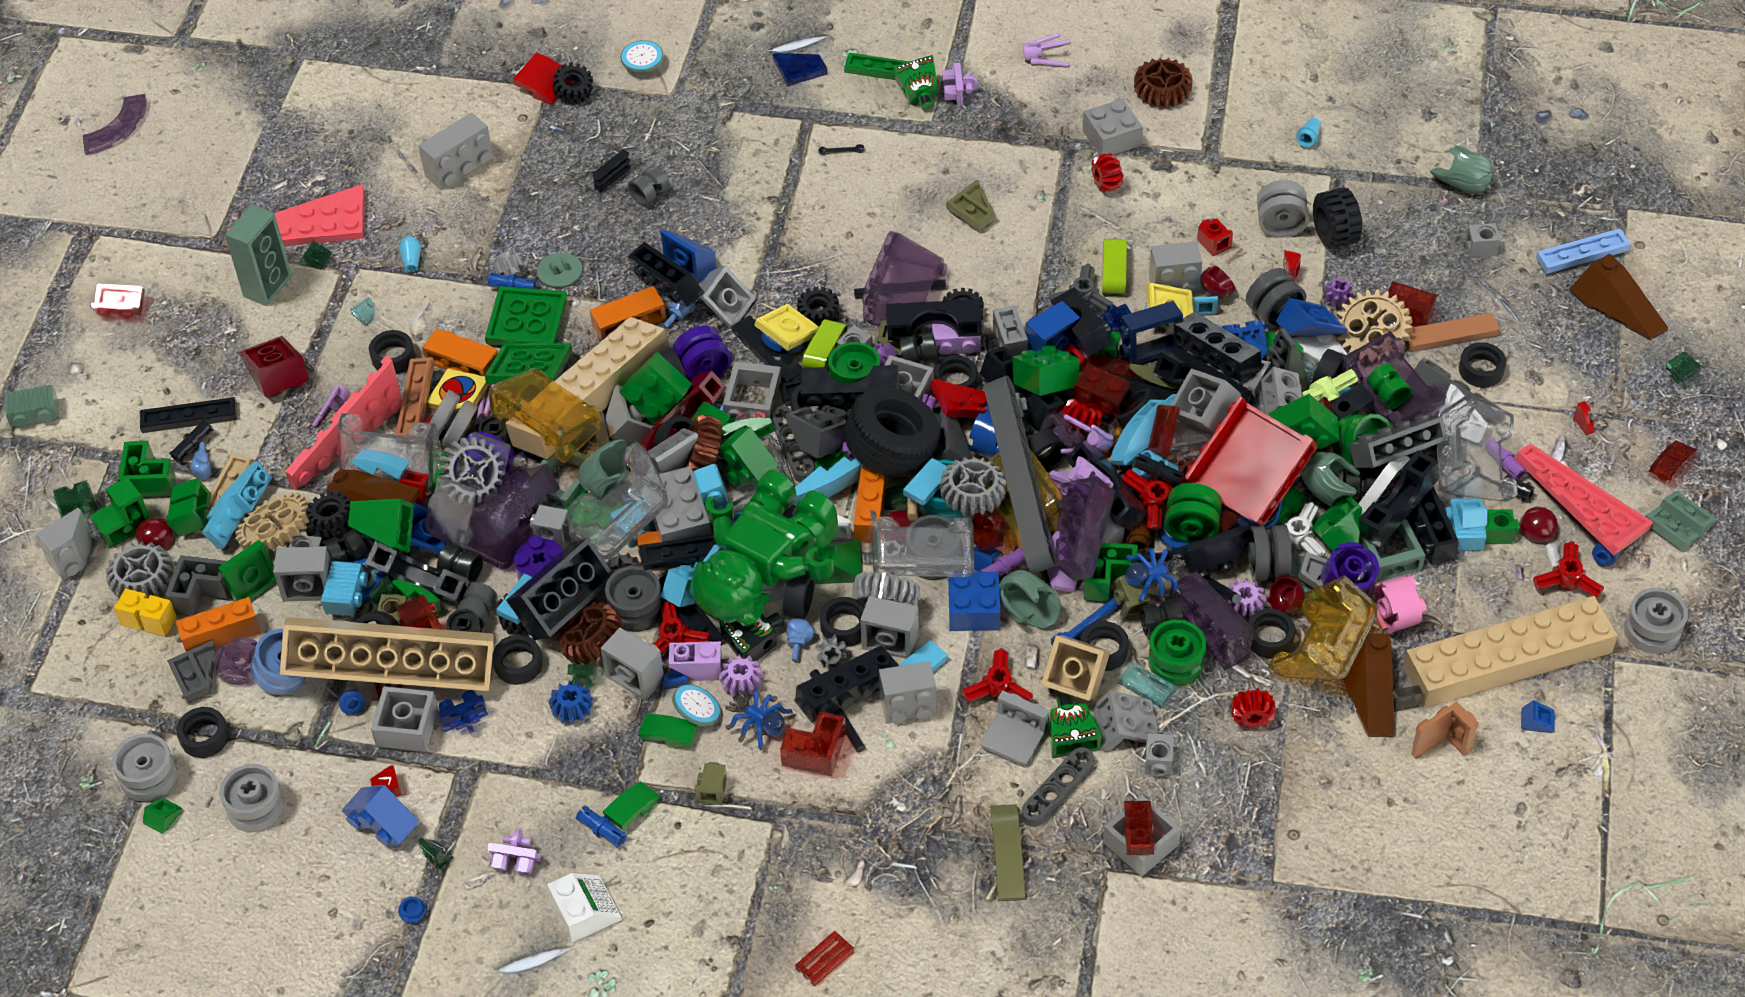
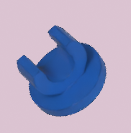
M1598 543L1592 550L1594 560L1602 566L1613 565L1620 554L1619 552L1613 556L1601 543Z
M357 689L339 694V707L345 714H357L363 709L365 699Z

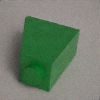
M403 499L350 502L348 526L391 548L404 553H410L414 504Z

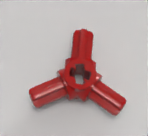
M1131 469L1127 470L1122 477V481L1140 493L1138 497L1148 511L1146 519L1147 529L1151 531L1160 530L1162 509L1166 507L1170 491L1176 486L1163 480L1153 481L1150 479L1148 482ZM1181 477L1180 485L1188 483L1184 477Z
M1574 541L1563 545V558L1559 560L1558 565L1554 566L1551 572L1537 575L1533 578L1534 586L1539 590L1556 585L1564 590L1579 588L1590 596H1595V598H1599L1604 590L1602 585L1586 576V570L1583 569L1581 561L1578 560L1579 546Z
M666 601L661 605L663 622L660 626V632L657 634L659 639L653 643L660 650L661 656L669 649V643L710 642V634L708 632L690 630L688 625H683V621L677 616L675 604Z
M1003 648L994 651L992 667L988 669L987 675L982 677V681L962 690L963 697L967 702H972L987 695L998 700L1002 690L1010 694H1017L1029 702L1032 701L1033 694L1015 684L1016 679L1011 677V671L1008 669L1009 653Z

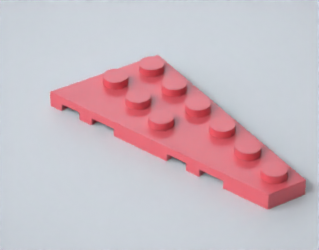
M363 184L276 212L275 216L284 246L364 239Z
M385 356L382 359V367L375 374L371 372L366 378L368 382L361 391H354L330 419L333 423L325 432L320 430L315 436L317 438L315 444L310 449H304L285 472L289 485L297 491L300 487L307 484L319 472L325 470L333 461L344 455L347 450L362 441L366 435L375 428L380 427L385 420L401 409L402 397L393 361Z
M1530 443L1518 451L1515 459L1613 556L1650 530L1653 524L1651 520Z

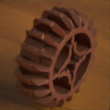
M1161 57L1158 60L1151 58L1150 62L1144 61L1143 65L1138 67L1134 75V88L1137 97H1141L1142 102L1148 101L1149 106L1155 104L1157 108L1165 106L1167 109L1168 105L1175 107L1177 103L1182 104L1184 99H1188L1192 90L1193 78L1189 68H1185L1184 63L1178 64L1177 59L1171 61L1169 57L1166 60L1161 59Z
M699 414L691 423L689 429L697 433L698 439L685 467L691 466L693 472L715 464L723 433L722 424L719 419L710 415Z
M594 602L590 607L585 605L583 609L563 625V628L558 630L560 635L556 639L559 650L571 663L575 662L577 665L582 663L587 665L590 661L595 663L598 658L602 657L601 647L619 628L624 629L620 615L613 607L605 605L603 602L599 604Z

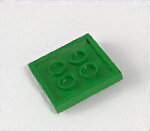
M499 286L485 335L486 344L503 345L504 342L556 343L568 299L567 292Z
M504 342L485 374L486 384H495L496 386H504L506 384L518 386L541 385L542 387H548L560 377L573 352L572 343Z

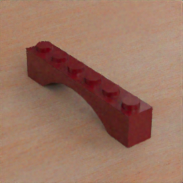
M712 370L696 374L690 381L691 386L685 396L656 422L626 459L629 472L636 471V475L626 482L630 489L644 487L643 478L655 475L643 454L656 446L655 435L657 429L668 419L675 416H684L692 419L704 401L711 405L714 404L727 388ZM671 428L670 437L679 432V430Z

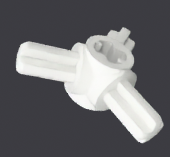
M1312 502L1306 503L1299 517H1294L1284 524L1287 525L1289 530L1291 548L1304 549L1305 552L1324 557L1326 552L1315 541V534L1312 532L1314 528L1312 522L1318 512V507Z

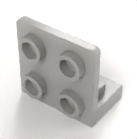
M1109 690L1092 706L1095 722L1102 736L1101 750L1112 751L1124 738L1146 743L1147 733L1159 734L1153 703L1150 699Z

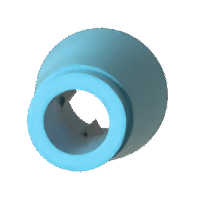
M1310 118L1297 131V141L1301 146L1310 147L1316 144L1321 125L1319 119Z
M414 237L403 238L398 248L404 269L407 272H415L418 270L421 244Z

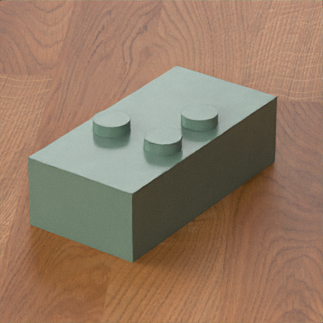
M251 204L227 231L225 238L243 296L267 306L292 277L275 213Z

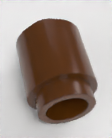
M1146 516L1133 530H1126V543L1138 545L1137 552L1147 550L1151 543V530L1146 527Z

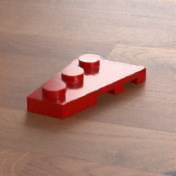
M932 379L930 387L946 417L977 418L980 413L985 414L987 412L984 409L988 406L985 391Z

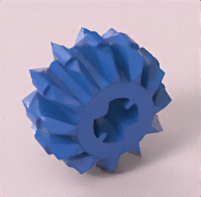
M569 680L566 686L559 683L558 690H552L549 707L554 718H559L562 724L569 720L573 725L575 720L578 719L583 722L584 715H590L591 707H593V698L588 687H583L580 681L573 685Z

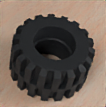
M1347 187L1316 194L1313 203V220L1316 232L1324 246L1328 249H1333L1359 242L1362 235V216L1359 204L1352 191Z

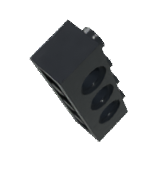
M1193 312L1174 323V343L1239 382L1262 370L1260 349L1200 314Z

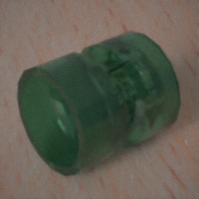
M88 480L74 484L72 489L68 486L53 489L61 518L77 508L83 513L96 510L95 500Z

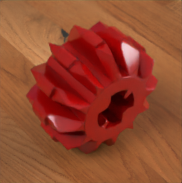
M1104 153L1094 157V160L1091 162V171L1097 188L1103 192H1110L1120 188V185L1123 184L1122 178L1124 175L1116 155Z
M1074 398L1067 401L1061 415V419L1066 424L1084 432L1086 431L1065 420L1064 415H1068L1089 427L1092 425L1100 427L1103 413L1099 408Z
M1248 688L1246 692H1238V696L1232 699V717L1234 721L1238 722L1240 727L1247 726L1248 729L1257 727L1259 729L1261 725L1268 726L1269 721L1275 718V700L1266 690L1260 691L1259 688L1250 690Z

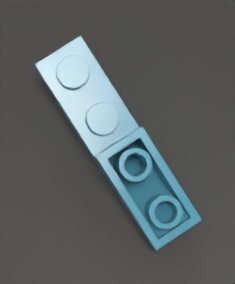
M1172 394L1166 400L1151 399L1132 417L1113 449L1110 458L1112 464L1130 465L1134 462L1138 453L1153 447V443L1160 438L1156 430L1163 428L1166 425V421L1174 417L1167 410L1176 394Z
M257 461L253 462L230 485L206 517L209 522L202 533L217 549L226 546L245 513L251 512L272 479L270 474Z

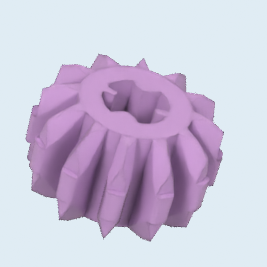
M1247 578L1243 583L1236 579L1234 585L1228 584V588L1241 595L1242 600L1240 603L1235 604L1223 597L1226 612L1231 613L1233 619L1238 616L1241 617L1242 622L1247 617L1250 618L1255 612L1264 609L1267 601L1264 595V588L1258 587L1257 581L1252 584L1249 583Z
M739 654L736 660L729 657L728 664H722L719 678L725 692H730L732 697L740 694L744 699L746 693L753 696L755 689H760L763 671H761L758 661H752L750 655L742 659Z

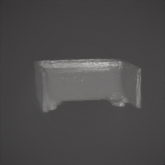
M474 432L472 437H476L477 444L481 439L486 440L485 448L489 444L494 445L491 453H500V456L495 459L496 461L504 462V465L498 466V470L505 472L511 445ZM469 450L467 455L474 461L484 458L472 450ZM459 463L456 467V473H458L460 469ZM477 466L469 467L470 469L465 475H472L473 470ZM488 466L482 472L483 479L485 480L484 484L488 478ZM504 475L497 476L498 479L503 481ZM439 476L435 493L430 498L428 508L431 509V515L455 546L465 549L494 510L499 498L501 485L494 484L498 492L491 493L489 491L490 499L485 500L482 497V502L476 503L475 498L478 489L470 481L464 480L458 483Z
M870 510L868 549L874 573H889L897 576L966 577L973 575L974 535L973 523L968 512L964 514V518H955L952 522L948 523V528L899 527L898 523L893 521V518L880 517L877 519L875 510Z

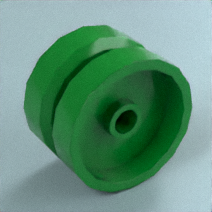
M848 342L839 345L831 351L828 357L829 375L841 383H856L864 379L870 373L873 366H880V355L876 349L865 343Z
M1378 414L1345 416L1338 422L1339 441L1331 444L1333 452L1354 466L1349 444L1359 441V436L1365 434L1376 435L1378 429L1393 427L1386 418Z
M1186 483L1176 486L1168 495L1164 523L1165 530L1171 537L1185 543H1193L1218 534L1222 511V497L1216 490L1199 483Z
M1173 619L1158 625L1150 636L1148 667L1152 675L1160 682L1172 686H1182L1196 680L1204 667L1206 639L1203 632L1195 624L1185 620Z

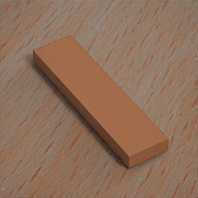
M1493 313L1413 327L1412 332L1408 333L1410 341H1405L1409 352L1497 336L1500 333V328Z
M432 357L410 359L395 435L397 442L420 441L435 364Z

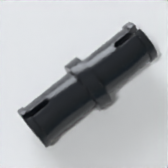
M202 420L190 433H186L183 436V440L169 454L177 463L181 464L193 450L199 448V444L214 429L207 421Z
M1141 453L1137 454L1132 466L1152 475L1153 479L1157 480L1160 478L1175 486L1180 485L1181 477L1184 476V472L1165 465L1164 461L1153 460Z

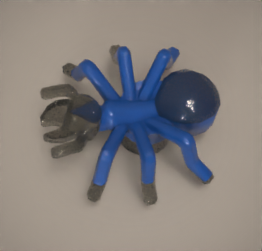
M1153 548L1145 549L1147 555H1150L1151 562H1148L1139 553L1135 556H1126V559L1134 562L1126 572L1125 579L1127 583L1133 586L1143 585L1144 587L1138 599L1140 603L1143 602L1148 589H1153L1158 584L1160 602L1163 603L1165 601V585L1161 577L1171 581L1175 593L1179 596L1181 595L1176 578L1167 574L1178 577L1189 576L1188 573H1185L1188 569H1182L1186 563L1181 559H1177L1183 558V554L1173 555L1168 565L1163 564L1169 552L1168 549L1163 550L1158 564L1156 563Z
M738 690V693L741 695L734 696L733 701L735 703L729 702L730 706L726 705L725 709L731 712H744L746 714H735L731 723L726 726V730L733 728L737 720L750 718L743 724L738 742H743L746 737L747 728L752 724L753 731L757 734L758 749L763 750L762 735L781 736L785 731V722L781 713L792 714L793 710L785 709L780 703L766 708L769 701L775 702L778 699L777 696L770 694L766 696L761 707L758 708L760 695L758 690L754 691V706H750L748 694Z

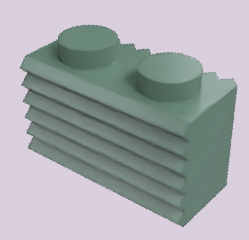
M50 384L43 387L39 386L38 388L34 387L33 389L29 388V390L5 393V411L10 427H25L27 424L37 422L47 423L59 418L58 399L53 386Z

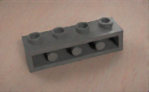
M1428 413L1414 416V421L1405 420L1395 423V428L1385 427L1378 429L1376 435L1365 434L1359 436V441L1349 444L1354 467L1373 468L1448 440L1443 417H1429Z

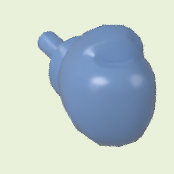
M671 300L669 303L670 309L668 310L670 317L663 326L668 329L675 319L682 321L683 318L695 310V302L686 307L680 302L676 304Z
M205 443L199 444V451L194 454L190 465L193 476L200 480H207L211 476V466L207 452H205Z
M791 619L787 624L788 646L793 648L792 661L795 662L798 661L799 649L805 648L806 643L810 642L814 636V627L810 626L809 622L804 619Z

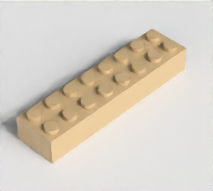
M633 317L625 320L624 323L505 423L512 446L548 459L602 410L609 406L615 386H623L626 380L654 353L670 347L666 330Z
M1595 596L1406 650L1403 669L1423 707L1427 708L1611 654L1618 635Z
M286 617L283 626L280 675L489 691L494 634Z

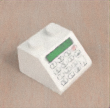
M571 873L547 884L551 902L572 943L622 920L600 875Z

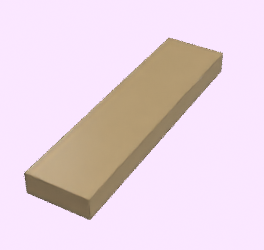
M235 454L230 455L210 492L209 509H206L208 514L230 485L254 462L253 458ZM204 528L193 533L204 535L202 533Z

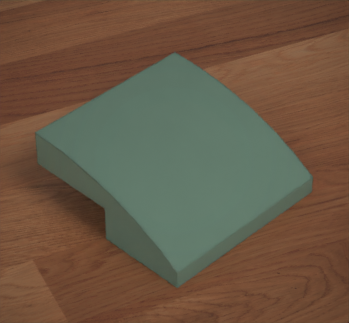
M1678 491L1664 498L1658 508L1645 516L1653 522L1651 529L1682 551L1700 538L1717 520Z

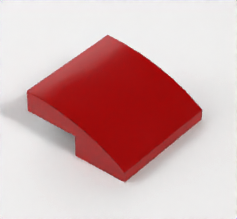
M536 52L513 78L514 85L531 91L534 99L552 105L557 99L556 94L553 92L554 74L557 72L558 67L562 68V65ZM567 80L565 84L569 85L573 80Z

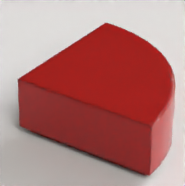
M1582 401L1577 404L1573 419L1585 435L1594 433V422H1590L1588 412L1591 411L1586 401Z

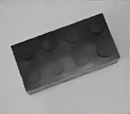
M590 538L573 541L506 601L534 640L549 638L605 589L606 582L613 572Z

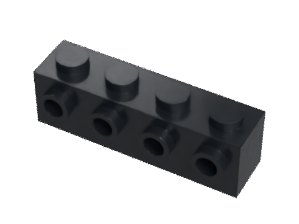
M643 242L627 256L635 267L633 268L634 273L640 279L644 278L651 287L656 286L664 296L668 294L670 299L676 304L680 302L688 307L703 293V290L689 271L646 242Z
M1433 486L1407 516V518L1410 517L1413 523L1414 535L1419 537L1421 548L1425 556H1428L1431 565L1455 560L1459 546V540Z
M880 645L797 685L795 703L811 723L819 719H825L831 713L842 708H848L854 702L862 698H868L874 692L879 691V669L897 667L899 665L887 650Z

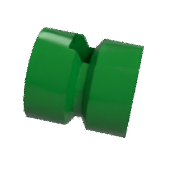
M1383 364L1374 369L1368 376L1367 384L1388 409L1401 406L1411 396L1412 388L1401 378L1399 372L1392 364Z

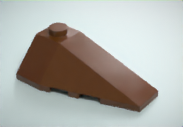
M1611 254L1593 262L1569 290L1584 306L1590 309L1593 307L1605 313V317L1609 319L1615 318L1623 322L1627 329L1648 340L1668 330V326L1630 273Z
M340 469L336 472L332 481L327 486V495L330 491L335 495L337 491L341 495L345 494L350 502L403 499L413 504L422 493L419 488L359 470Z
M1364 633L1335 647L1336 670L1339 678H1342L1346 686L1349 698L1351 697L1356 707V713L1367 736L1394 737L1393 671L1390 634Z

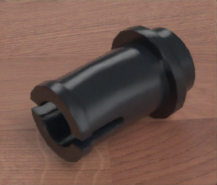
M1509 475L1505 476L1501 484L1502 490L1519 496L1522 501L1525 499L1530 500L1535 487L1531 486L1530 482L1524 483Z

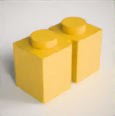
M126 588L114 607L122 626L142 630L144 627L145 632L163 637L167 636L177 619L170 600L152 595L147 598L145 593Z

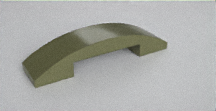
M1129 364L1127 366V371L1140 381L1171 391H1179L1182 385L1170 383L1162 377L1153 376L1154 367L1136 364Z
M1017 804L990 806L998 901L1025 900Z

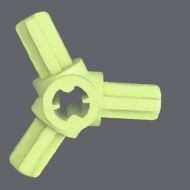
M1352 369L1333 379L1330 376H1326L1312 383L1309 386V390L1301 392L1302 397L1310 394L1322 405L1327 406L1340 396L1341 390L1356 383L1358 377Z

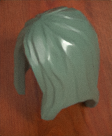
M1458 145L1454 148L1450 147L1448 151L1454 156L1449 170L1436 167L1430 171L1433 176L1448 185L1470 193L1484 191L1492 178V164L1488 158Z
M614 440L602 446L588 456L579 467L578 480L581 486L592 496L602 499L605 494L620 488L636 475V471L629 472L627 469L625 451L628 443L625 440Z
M1318 452L1311 456L1301 471L1303 483L1312 494L1332 507L1343 495L1354 496L1357 492L1354 487L1340 480L1337 472L1342 469H1348L1357 477L1360 475V472L1335 453Z
M1017 570L1009 573L1001 580L999 586L1000 600L1015 621L1041 629L1051 627L1058 621L1061 615L1060 598L1050 586L1029 571Z

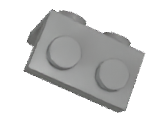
M1002 690L998 697V713L981 739V747L1020 765L1028 764L1049 728V710L1040 704L1026 701L1017 694H1010Z

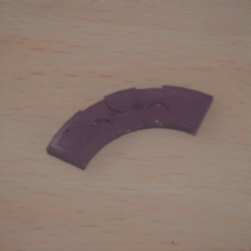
M139 94L124 97L122 109L112 122L95 132L84 134L83 145L85 154L90 155L111 148L112 144L121 138H127L136 129L137 123L145 115L147 107L146 95Z

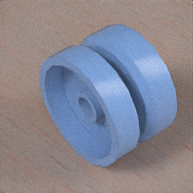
M283 629L269 631L259 639L251 662V674L254 682L262 690L278 695L294 692L302 686L306 677L280 675Z

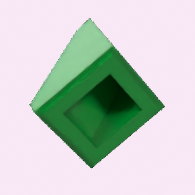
M161 797L144 808L143 824L160 833H164L182 812V807Z

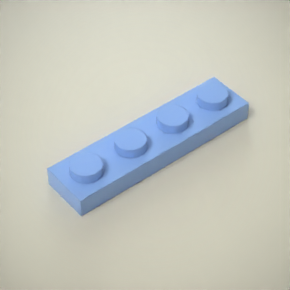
M1616 229L1538 251L1536 259L1545 273L1548 274L1601 259L1608 254L1615 255L1629 251L1631 243L1621 229Z

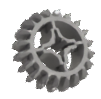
M471 437L469 443L466 438H461L460 444L457 441H453L451 443L453 450L449 447L444 449L448 457L440 456L439 458L445 464L437 466V470L444 471V475L438 476V480H446V483L441 487L443 490L451 488L448 492L449 497H453L457 493V502H462L465 497L466 504H471L473 499L476 503H481L482 497L485 500L491 498L489 491L491 493L498 492L494 484L502 485L503 483L497 476L505 474L503 470H498V466L504 465V462L496 461L495 458L499 457L500 453H491L494 448L492 444L485 448L486 440L481 439L478 444L476 437ZM464 451H475L484 458L474 461ZM458 457L459 460L457 461L460 465L459 472L454 475L453 466L456 458ZM477 466L473 470L472 475H465L469 471V467ZM488 466V478L484 484L485 480L483 479L482 472ZM464 480H468L471 482L472 485H475L478 490H466L462 488L458 483Z
M973 456L971 460L963 457L962 462L955 460L953 465H947L946 471H943L941 475L940 489L946 506H952L954 512L961 510L962 515L966 512L971 513L973 517L975 513H980L983 516L985 511L992 513L994 507L999 508L1001 501H1004L1007 483L1000 466H994L993 461L986 462L984 457L981 460H976Z
M142 541L139 546L131 543V548L125 549L122 547V553H114V559L109 560V567L106 568V581L108 586H110L111 592L117 595L118 598H120L125 588L145 593L147 598L150 595L159 597L160 592L167 591L166 586H169L174 573V563L169 553L160 545L155 547L150 542L146 546Z
M881 572L857 574L852 587V597L862 604H866L868 597L873 596L917 606L921 594L919 584L912 579Z

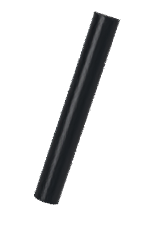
M1207 577L1204 580L1205 586L1235 604L1241 602L1242 597L1240 594L1211 577Z

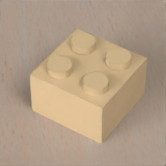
M1056 635L1041 685L1088 701L1096 700L1111 651L1063 635Z

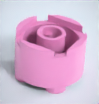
M1400 576L1374 584L1371 587L1370 596L1375 595L1376 601L1371 603L1374 615L1382 629H1389L1387 633L1396 632L1421 622L1422 614L1426 613V604L1422 598H1419L1416 591V583L1412 576Z

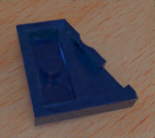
M772 54L773 61L787 86L828 74L827 67L819 54Z

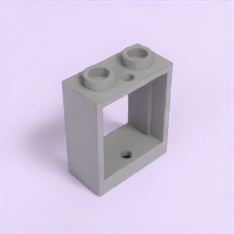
M734 361L723 402V412L735 418L746 411H758L764 413L765 418H770L772 421V412L776 407L780 384H782L781 367ZM737 385L769 388L765 405L733 401Z

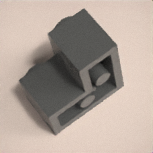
M180 555L165 593V597L171 601L175 613L195 615L203 596L227 598L229 590L218 570V567L227 561Z

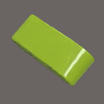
M1104 239L1102 293L1125 294L1127 239Z
M824 319L804 353L802 367H826L828 371V357L831 351L837 347L836 342L848 331V326Z

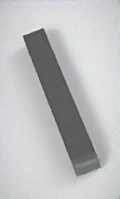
M1006 375L984 384V390L1025 560L1031 573L1036 574L1057 566V558L1015 389L1011 379Z

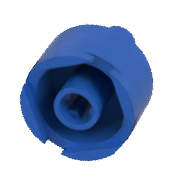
M986 406L984 409L987 412L985 414L980 413L973 424L969 438L973 439L972 445L968 444V449L997 462L1001 459L989 407Z

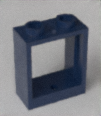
M1174 301L1121 316L1119 333L1122 338V344L1119 348L1122 357L1126 358L1130 364L1137 365L1159 358L1161 351L1176 346L1183 350L1181 346L1174 343V323L1183 318V313ZM1165 325L1164 337L1137 345L1136 333Z

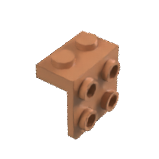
M1457 701L1449 707H1442L1436 716L1430 720L1424 719L1417 725L1411 754L1417 758L1444 739H1447L1465 756L1472 751L1478 727L1475 716L1471 712H1467Z

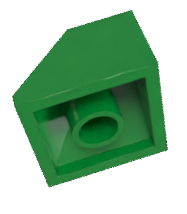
M1345 495L1312 523L1313 530L1332 551L1342 543H1359V518L1362 515V507L1351 496Z
M860 540L831 541L827 547L818 548V562L824 561L826 558L832 559L834 571L832 576L825 580L815 579V584L853 583L857 574L861 573Z

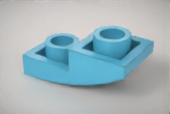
M361 450L352 461V464L356 465L363 472L374 475L378 469H381L386 475L397 479L402 476L410 463L396 455L377 450Z

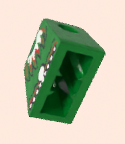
M933 55L893 66L895 80L910 104L919 102L922 109L931 108L933 106L932 98L939 95Z
M1071 696L1059 697L1057 699L1058 707L1050 710L1052 758L1069 756L1073 750L1080 747L1087 748L1092 752L1101 750V732L1087 704L1073 705Z

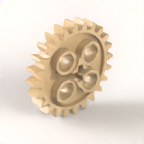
M1379 289L1375 291L1374 295H1371L1370 291L1367 290L1364 297L1358 292L1357 300L1349 297L1350 305L1342 304L1344 312H1337L1339 321L1348 329L1344 334H1336V336H1339L1337 338L1338 342L1343 344V349L1345 351L1350 350L1349 355L1351 358L1358 354L1359 362L1364 357H1367L1368 363H1371L1372 358H1376L1377 362L1380 363L1382 356L1390 360L1389 353L1391 352L1396 356L1399 355L1397 348L1405 349L1404 341H1410L1408 333L1412 332V326L1409 325L1412 323V318L1408 316L1410 314L1409 308L1403 309L1405 307L1404 301L1397 303V295L1389 298L1388 291L1381 296ZM1368 309H1376V310H1377V311H1376L1375 313H1373V314H1368V313H1366V311H1367ZM1388 321L1396 322L1393 326L1385 325ZM1356 326L1362 327L1358 332L1352 331V328ZM1373 339H1381V342L1378 344L1370 343Z
M283 493L278 499L273 496L270 502L264 500L262 506L256 505L255 511L248 512L249 517L241 519L243 523L237 525L239 530L235 532L237 535L235 538L243 550L257 540L264 543L267 551L272 549L274 552L279 545L283 548L285 542H293L292 537L301 535L300 530L307 529L306 523H309L306 508H309V503L299 493L295 496L293 493H290L287 497Z

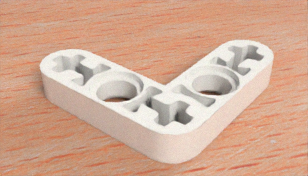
M1403 456L1388 463L1359 502V505L1362 507V514L1373 502L1376 503L1387 487L1399 476L1400 471L1410 458Z

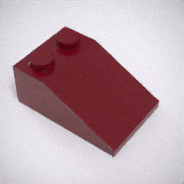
M283 336L239 351L240 357L255 384L265 397L277 396L283 390L298 388L304 382L310 381L301 354Z

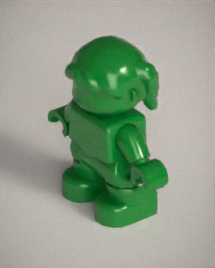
M768 470L756 483V493L752 496L750 502L744 506L742 515L739 516L734 524L732 523L734 518L733 502L727 503L725 509L718 510L716 509L714 498L709 496L705 503L706 513L710 524L713 526L714 541L723 550H719L711 555L706 562H698L695 567L689 594L694 599L698 608L716 620L727 623L738 622L748 627L758 621L765 604L770 600L768 593H762L763 584L773 586L779 579L790 580L805 575V571L808 572L811 578L816 580H825L832 576L834 571L833 560L826 558L824 561L818 562V548L827 547L839 533L837 511L833 503L822 493L810 490L798 502L796 515L791 518L783 516L784 511L788 510L797 500V495L792 482L784 474L776 470Z

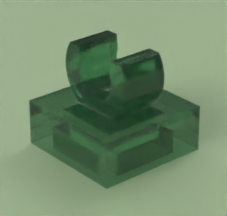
M1684 351L1669 360L1665 368L1672 373L1671 378L1679 384L1680 381L1683 383L1699 373L1701 365Z
M568 664L567 675L574 676L571 681L573 685L578 683L579 679L584 678L586 680V687L591 689L592 679L589 676H597V666Z

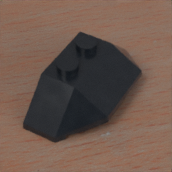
M1248 523L1169 550L1163 564L1172 566L1170 570L1174 572L1173 574L1188 581L1193 579L1197 581L1204 580L1211 576L1210 573L1220 571V573L1228 572L1236 565L1251 532L1250 526L1252 524ZM1162 553L1157 554V564L1159 563Z

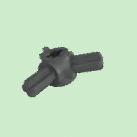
M1087 263L1081 267L1080 276L1075 279L1072 285H1069L1068 290L1075 287L1080 294L1084 292L1088 301H1091L1094 307L1104 313H1109L1114 304L1099 294V289L1095 287L1093 280L1095 268ZM1068 290L1051 294L1050 300L1056 298L1057 296L1065 293Z

